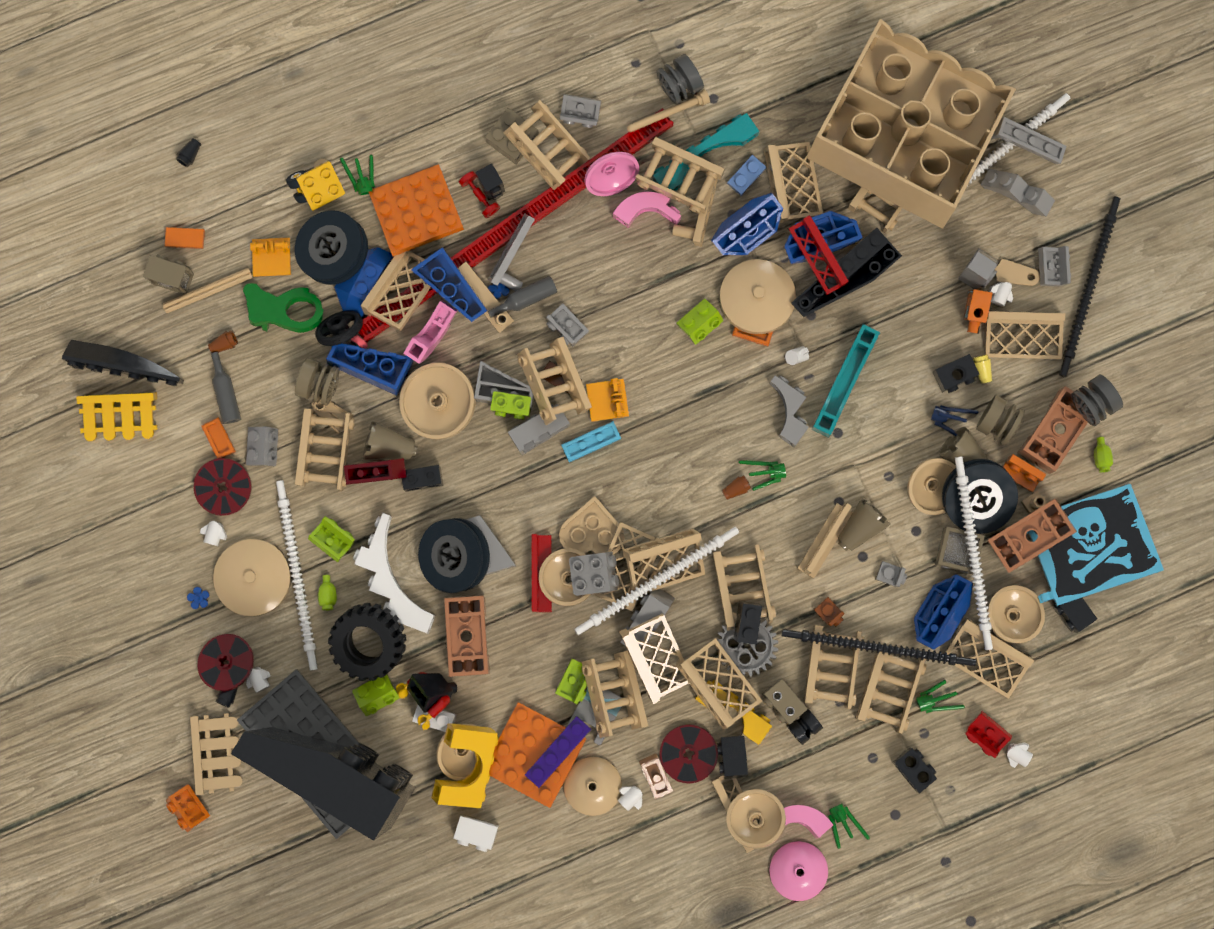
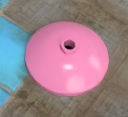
M612 152L603 155L592 163L585 174L584 181L588 191L596 196H611L625 190L635 181L636 175L639 173L638 161L633 155L626 152Z
M795 841L783 845L776 851L770 862L769 874L773 886L782 896L794 901H804L815 897L824 888L828 878V865L821 851L815 846L806 842ZM803 869V875L798 876L796 871Z

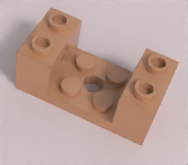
M1066 386L1057 392L1049 404V410L1033 434L1027 437L1017 452L1048 474L1058 469L1088 423L1078 412L1072 401L1071 393L1074 391ZM1056 424L1064 426L1065 431L1063 434L1056 433Z
M1053 499L988 539L1008 573L1073 535L1077 530L1057 499ZM1030 530H1034L1038 534V538L1034 542L1029 541L1026 537L1027 532Z
M485 597L444 598L449 677L490 674L486 640ZM463 631L471 632L472 639L469 642H464L461 639Z

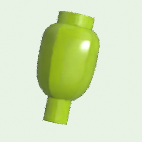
M1104 437L1096 438L1097 446L1094 449L1095 466L1099 469L1100 473L1111 471L1110 467L1113 465L1112 451L1105 444Z
M323 575V583L318 588V604L322 606L323 611L333 610V606L337 602V593L335 586L330 583V575Z

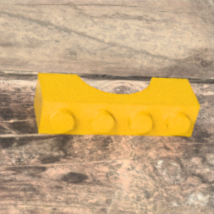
M708 680L706 683L709 685H714L715 680H713L712 682ZM717 689L716 697L719 700L726 701L727 693ZM730 691L729 702L740 703L737 701L739 697ZM697 695L695 700H697L699 703L705 706L702 700ZM729 705L739 711V706ZM753 708L742 716V734L759 745L772 725L769 724L771 720L763 714L760 716L756 715L753 712L755 710Z

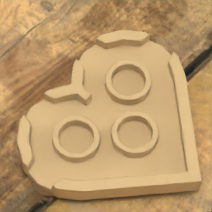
M594 496L561 526L559 532L560 543L564 549H576L583 553L589 551L595 554L605 553L609 548L619 523ZM623 529L619 533L622 542L625 541ZM620 545L612 549L613 555L619 552L621 549Z

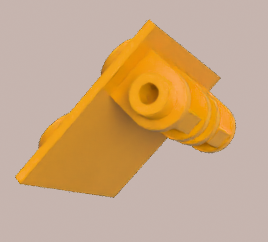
M290 238L252 239L250 250L252 251L253 277L291 275Z
M614 378L610 379L611 381L586 384L587 395L592 406L590 408L591 422L629 416L624 379Z

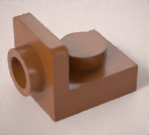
M829 597L814 609L828 627L832 625L836 627L844 620L842 616L845 613Z

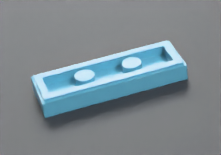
M614 421L561 446L570 463L620 440L621 437Z

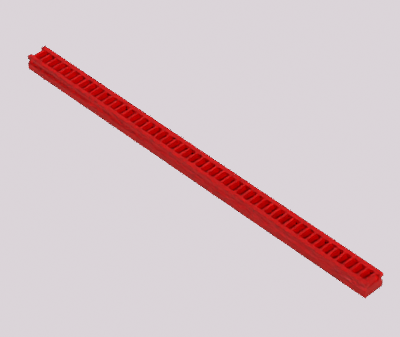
M666 117L643 128L626 133L564 177L565 181L555 190L550 187L452 256V261L457 268L467 262L471 269L508 244L524 214L535 219L531 225L532 227L586 189L585 174L592 163L598 158L612 152H626L634 155L651 143L655 137L658 138L672 128L674 122L669 117ZM423 283L412 285L414 293L422 291L424 288ZM410 287L400 293L401 296L412 294ZM432 287L418 307L437 294ZM413 298L402 300L403 308L410 307L414 303ZM400 302L390 303V311L401 309ZM383 305L375 312L379 314L388 312L387 306ZM402 313L392 315V321L395 323L403 318ZM371 315L363 319V326L358 333L368 343L388 329L390 325Z

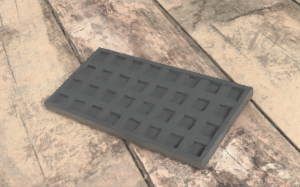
M298 669L294 670L237 719L245 731L274 727L347 747L359 744L357 739ZM302 798L336 839L350 828L347 824Z

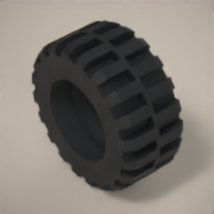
M364 603L362 606L360 604L355 605L341 615L331 628V636L328 638V644L332 645L329 648V653L335 657L333 659L334 664L340 665L341 668L339 670L343 673L345 671L348 672V677L353 679L356 676L359 677V681H365L367 678L373 681L378 677L386 676L402 659V654L406 649L404 644L407 640L406 634H402L404 626L403 624L399 625L397 622L399 620L397 615L393 617L390 614L391 610L387 607L383 610L381 605L375 604L371 606V603ZM356 627H368L380 636L383 644V652L380 656L369 657L357 650L352 639V633Z

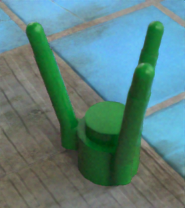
M373 155L369 156V180L368 177H363L358 158L355 159L359 175L357 183L344 159L340 158L354 186L355 192H358L360 196L372 192V188H375Z
M739 460V464L771 466L768 467V470L749 473V476L769 474V477L773 478L753 487V491L781 482V478H786L784 463L778 464V461Z
M946 680L919 693L920 696L916 697L920 711H926V714L933 711L964 709L965 706L933 707L935 702L958 694L955 691L933 698L932 694L928 695L946 684Z
M843 803L829 809L830 815L828 817L833 824L832 829L838 849L841 846L835 820L837 823L842 822L849 837L853 838V834L845 820L847 816L867 840L870 839L869 835L850 813L848 807H844Z

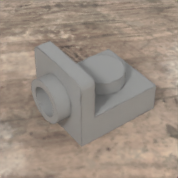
M882 561L875 580L894 587H900V584L904 585L907 578L906 568H900Z

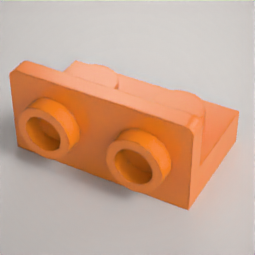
M1014 454L1008 457L1003 466L1012 476L1015 483L1030 492H1033L1038 483L1043 481L1046 476L1044 472Z
M189 784L169 796L166 800L167 809L171 814L174 813L176 815L178 825L182 830L185 829L186 832L191 831L195 826L210 817Z

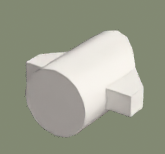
M999 282L989 288V292L993 293L991 303L1004 307L1006 301L1012 302V285L1009 282Z
M804 346L787 351L785 355L787 364L795 365L808 360L809 351Z
M215 521L209 522L200 531L201 534L205 535L203 542L218 546L220 539L226 540L227 538L223 525Z
M261 667L253 668L247 678L246 685L248 689L253 687L255 692L258 693L270 686L267 678L271 675L268 671L261 669Z
M1013 743L1008 746L1007 757L1012 767L1015 768L1018 763L1024 767L1029 764L1033 754L1027 751L1029 748L1027 743Z
M626 786L619 789L623 795L618 801L626 810L629 811L633 806L638 810L642 807V792L637 786Z

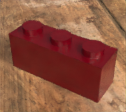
M404 458L344 466L346 485L406 477Z

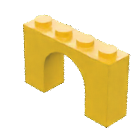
M448 723L444 743L450 748L474 751L476 763L471 774L465 779L459 781L435 779L431 798L438 805L481 808L482 802H484L486 797V784L490 779V766L494 762L493 753L495 746L498 744V733L489 727Z

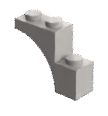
M989 169L981 183L984 189L992 190L1016 201L1032 214L1047 217L1055 202L1045 189L1029 186L1018 174Z
M775 375L770 385L779 393L785 407V423L779 437L792 447H795L809 428L803 418L799 416L797 418L794 417V414L806 399L805 393L798 387L793 388L788 385L789 381L784 377H777Z

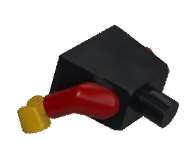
M419 672L418 674H412L406 684L398 683L396 691L401 699L407 697L409 691L424 713L428 712L427 715H420L417 720L419 725L423 723V730H427L430 727L429 720L432 717L435 718L450 703L452 694L457 692V685L455 682L447 683L440 673Z

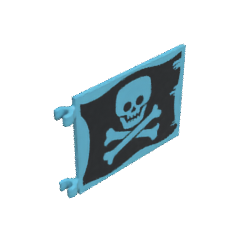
M1131 484L1061 506L1077 532L1038 555L1050 587V592L1040 594L1038 599L1040 603L1053 599L1056 606L1164 570ZM1030 530L1027 532L1032 542L1037 540L1038 534L1036 531Z

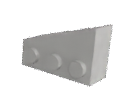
M978 248L958 279L975 290H979L980 287L985 288L997 273L994 269L998 265V260Z
M480 361L474 396L476 402L491 404L493 392L496 391L531 397L530 409L532 410L534 396L530 386Z
M564 413L556 414V420L548 425H545L540 414H535L528 418L527 422L512 428L508 434L520 454H526L568 428L570 423Z
M481 516L466 519L474 523L487 540L490 562L485 576L516 567Z
M661 589L652 591L650 595H645L640 603L643 607L640 611L636 610L630 619L633 623L630 627L626 625L624 629L629 630L662 613L665 616L675 598ZM661 621L654 624L653 631L657 629ZM641 630L634 633V636L637 640L644 641L647 632Z

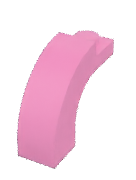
M640 192L631 195L621 202L613 212V218L627 228L630 227L638 215L644 212H656L673 224L680 222L681 215L679 214L680 211L675 207H668L670 198L656 192Z
M441 300L419 334L412 337L403 354L419 364L422 363L442 340L458 310Z
M793 805L784 808L786 815L785 825L799 823L805 826L816 839L820 838L833 826L832 822L823 813L812 807Z

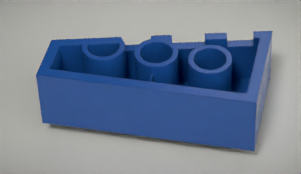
M443 247L411 269L471 322L488 311Z
M343 343L332 346L326 358L327 364L331 367H338L340 371L396 396L413 364V359L408 356L397 355L392 352H381L375 349L359 348V346Z

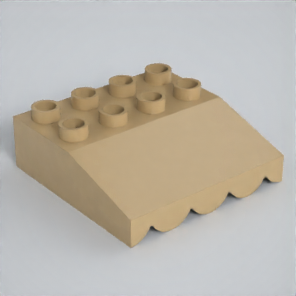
M880 19L818 132L806 158L943 229L955 211L1016 89L1006 85L996 86L986 73L978 69L961 68L958 61L951 55L938 50L928 51L918 38L906 33L895 34L890 26Z

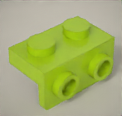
M704 298L676 324L696 345L723 322V318L719 311Z
M494 391L490 410L495 412V416L506 417V414L514 415V419L525 420V417H530L531 397Z
M326 516L323 517L321 523L308 537V540L337 563L350 550L355 540L350 532L341 529L336 521Z
M571 658L555 691V694L575 704H578L579 701L582 702L587 693L585 691L587 683L582 672L581 662Z
M388 674L382 678L378 677L376 680L368 681L352 690L358 706L365 716L375 714L378 710L393 704L399 699V695Z

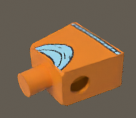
M975 289L968 291L964 320L969 321L967 332L979 334L980 323L987 322L992 292ZM975 309L979 311L978 317L974 316Z

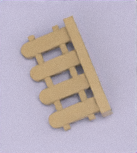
M229 713L224 714V718L209 719V715H204V719L199 720L198 716L190 717L196 795H204V790H209V794L214 793V789L229 788V792L234 791V787H239L243 781L241 776L233 775V768L241 764V760L231 754V748H234L239 741L238 737L230 736V729L236 728L238 725L237 718L229 717ZM225 729V737L210 738L211 730ZM201 731H205V739H200ZM226 749L227 756L212 758L211 750ZM201 751H206L207 758L201 759ZM228 768V776L213 777V770ZM208 770V778H203L202 771Z

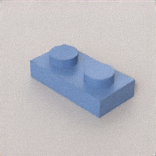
M752 155L727 184L742 196L763 173L766 166Z

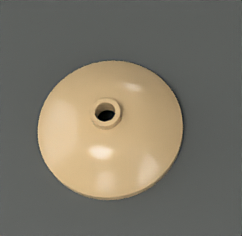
M931 458L923 461L913 470L908 481L907 491L909 499L916 509L928 515L945 513L942 503V489L947 477L956 468L952 462L943 458ZM929 481H932L931 486H928Z
M561 549L545 559L539 571V584L542 592L550 601L561 606H574L584 602L591 595H574L572 582H566V579L571 577L569 559L575 556L586 555L585 553L576 549Z
M1018 585L1004 587L993 595L988 604L987 612H989L988 617H990L988 621L991 623L992 630L999 638L1006 642L1019 644L1030 641L1040 633L1044 625L1045 611L1043 604L1039 602L1038 596L1026 587ZM1010 613L1014 614V620L1009 617Z
M462 724V725L477 726V725H474V724ZM444 734L436 751L437 764L447 777L456 781L465 779L475 767V753L472 750L461 749L458 751L456 748H450L444 743Z
M586 757L573 764L564 782V793L568 803L576 811L590 816L601 815L611 810L618 802L621 795L619 789L622 787V781L619 772L609 761L599 757ZM591 783L596 784V789L593 791L589 789V784Z
M753 789L739 794L731 802L726 820L730 834L738 843L748 848L757 849L767 847L778 840L785 828L786 815L782 803L776 796L765 790ZM759 819L761 822L759 825H755L753 823L754 820Z

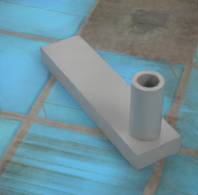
M1006 117L1001 118L992 136V139L1001 138L1055 164H1061L1066 149L1065 145Z
M527 214L523 215L490 274L488 281L497 286L501 283L514 291L521 289L523 282L505 272L533 224L534 218Z

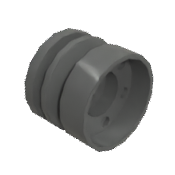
M682 54L673 60L675 69L666 64L664 65L665 71L662 68L656 70L663 91L676 105L681 102L680 97L683 100L687 99L685 89L691 94H695L704 88L703 80L697 68L686 54Z
M1101 374L1088 382V388L1082 386L1079 388V391L1076 390L1071 393L1072 401L1078 412L1094 427L1100 423V420L1104 421L1107 419L1106 413L1112 415L1123 408V401L1118 391Z

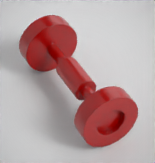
M471 171L464 175L458 183L461 187L467 185L472 187L475 196L487 207L482 212L483 216L489 218L501 207L497 202L491 205L488 204L485 200L486 196L479 187L476 188L473 184L476 174L474 171Z

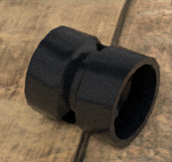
M809 709L800 715L798 720L796 719L791 724L786 725L801 745L811 739V734L816 735L823 729L820 722Z

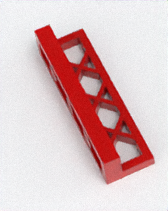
M810 215L788 229L826 295L849 282ZM804 226L807 231L806 239L798 237L794 230ZM807 243L816 246L815 255L806 252ZM817 259L826 263L825 272L816 269ZM826 276L833 277L837 285L828 289L825 284Z
M532 534V612H552V601L544 595L539 584L540 568L545 559L552 554V535Z

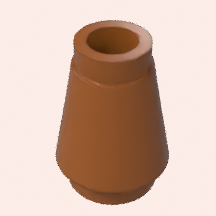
M225 331L208 344L211 353H219L235 348L238 340L232 331Z
M744 475L742 477L738 476L722 492L728 500L748 493L751 486Z

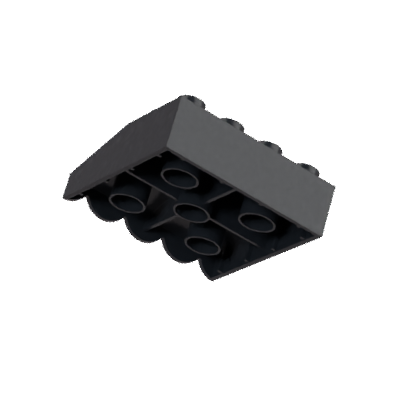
M267 727L244 731L231 752L233 756L373 841L393 827L416 788L409 784L413 776L412 773L395 763L388 765V767H381L375 763L379 754L362 743L354 744L353 747H347L282 729Z

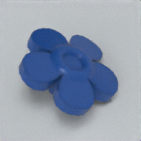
M501 283L498 286L493 284L488 287L496 299H500L501 294L507 296L510 292L507 286Z
M195 587L193 593L187 595V600L193 601L191 603L193 609H198L199 606L205 608L208 605V601L204 599L209 598L210 595L208 591L202 592L200 587Z

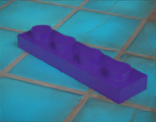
M576 716L527 771L525 776L540 788L592 729Z

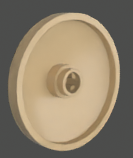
M762 259L747 260L733 267L725 276L720 289V305L727 320L737 329L750 334H766L777 330L788 321L794 310V306L791 303L796 299V290L789 274L779 265Z
M430 363L416 369L406 379L400 393V411L405 423L418 435L433 440L447 439L460 433L472 419L476 405V399H474L475 391L471 381L461 370L445 363Z
M257 539L242 540L228 547L219 557L213 574L214 588L220 601L231 611L244 616L264 615L276 609L286 598L291 585L290 566L284 554L274 545Z

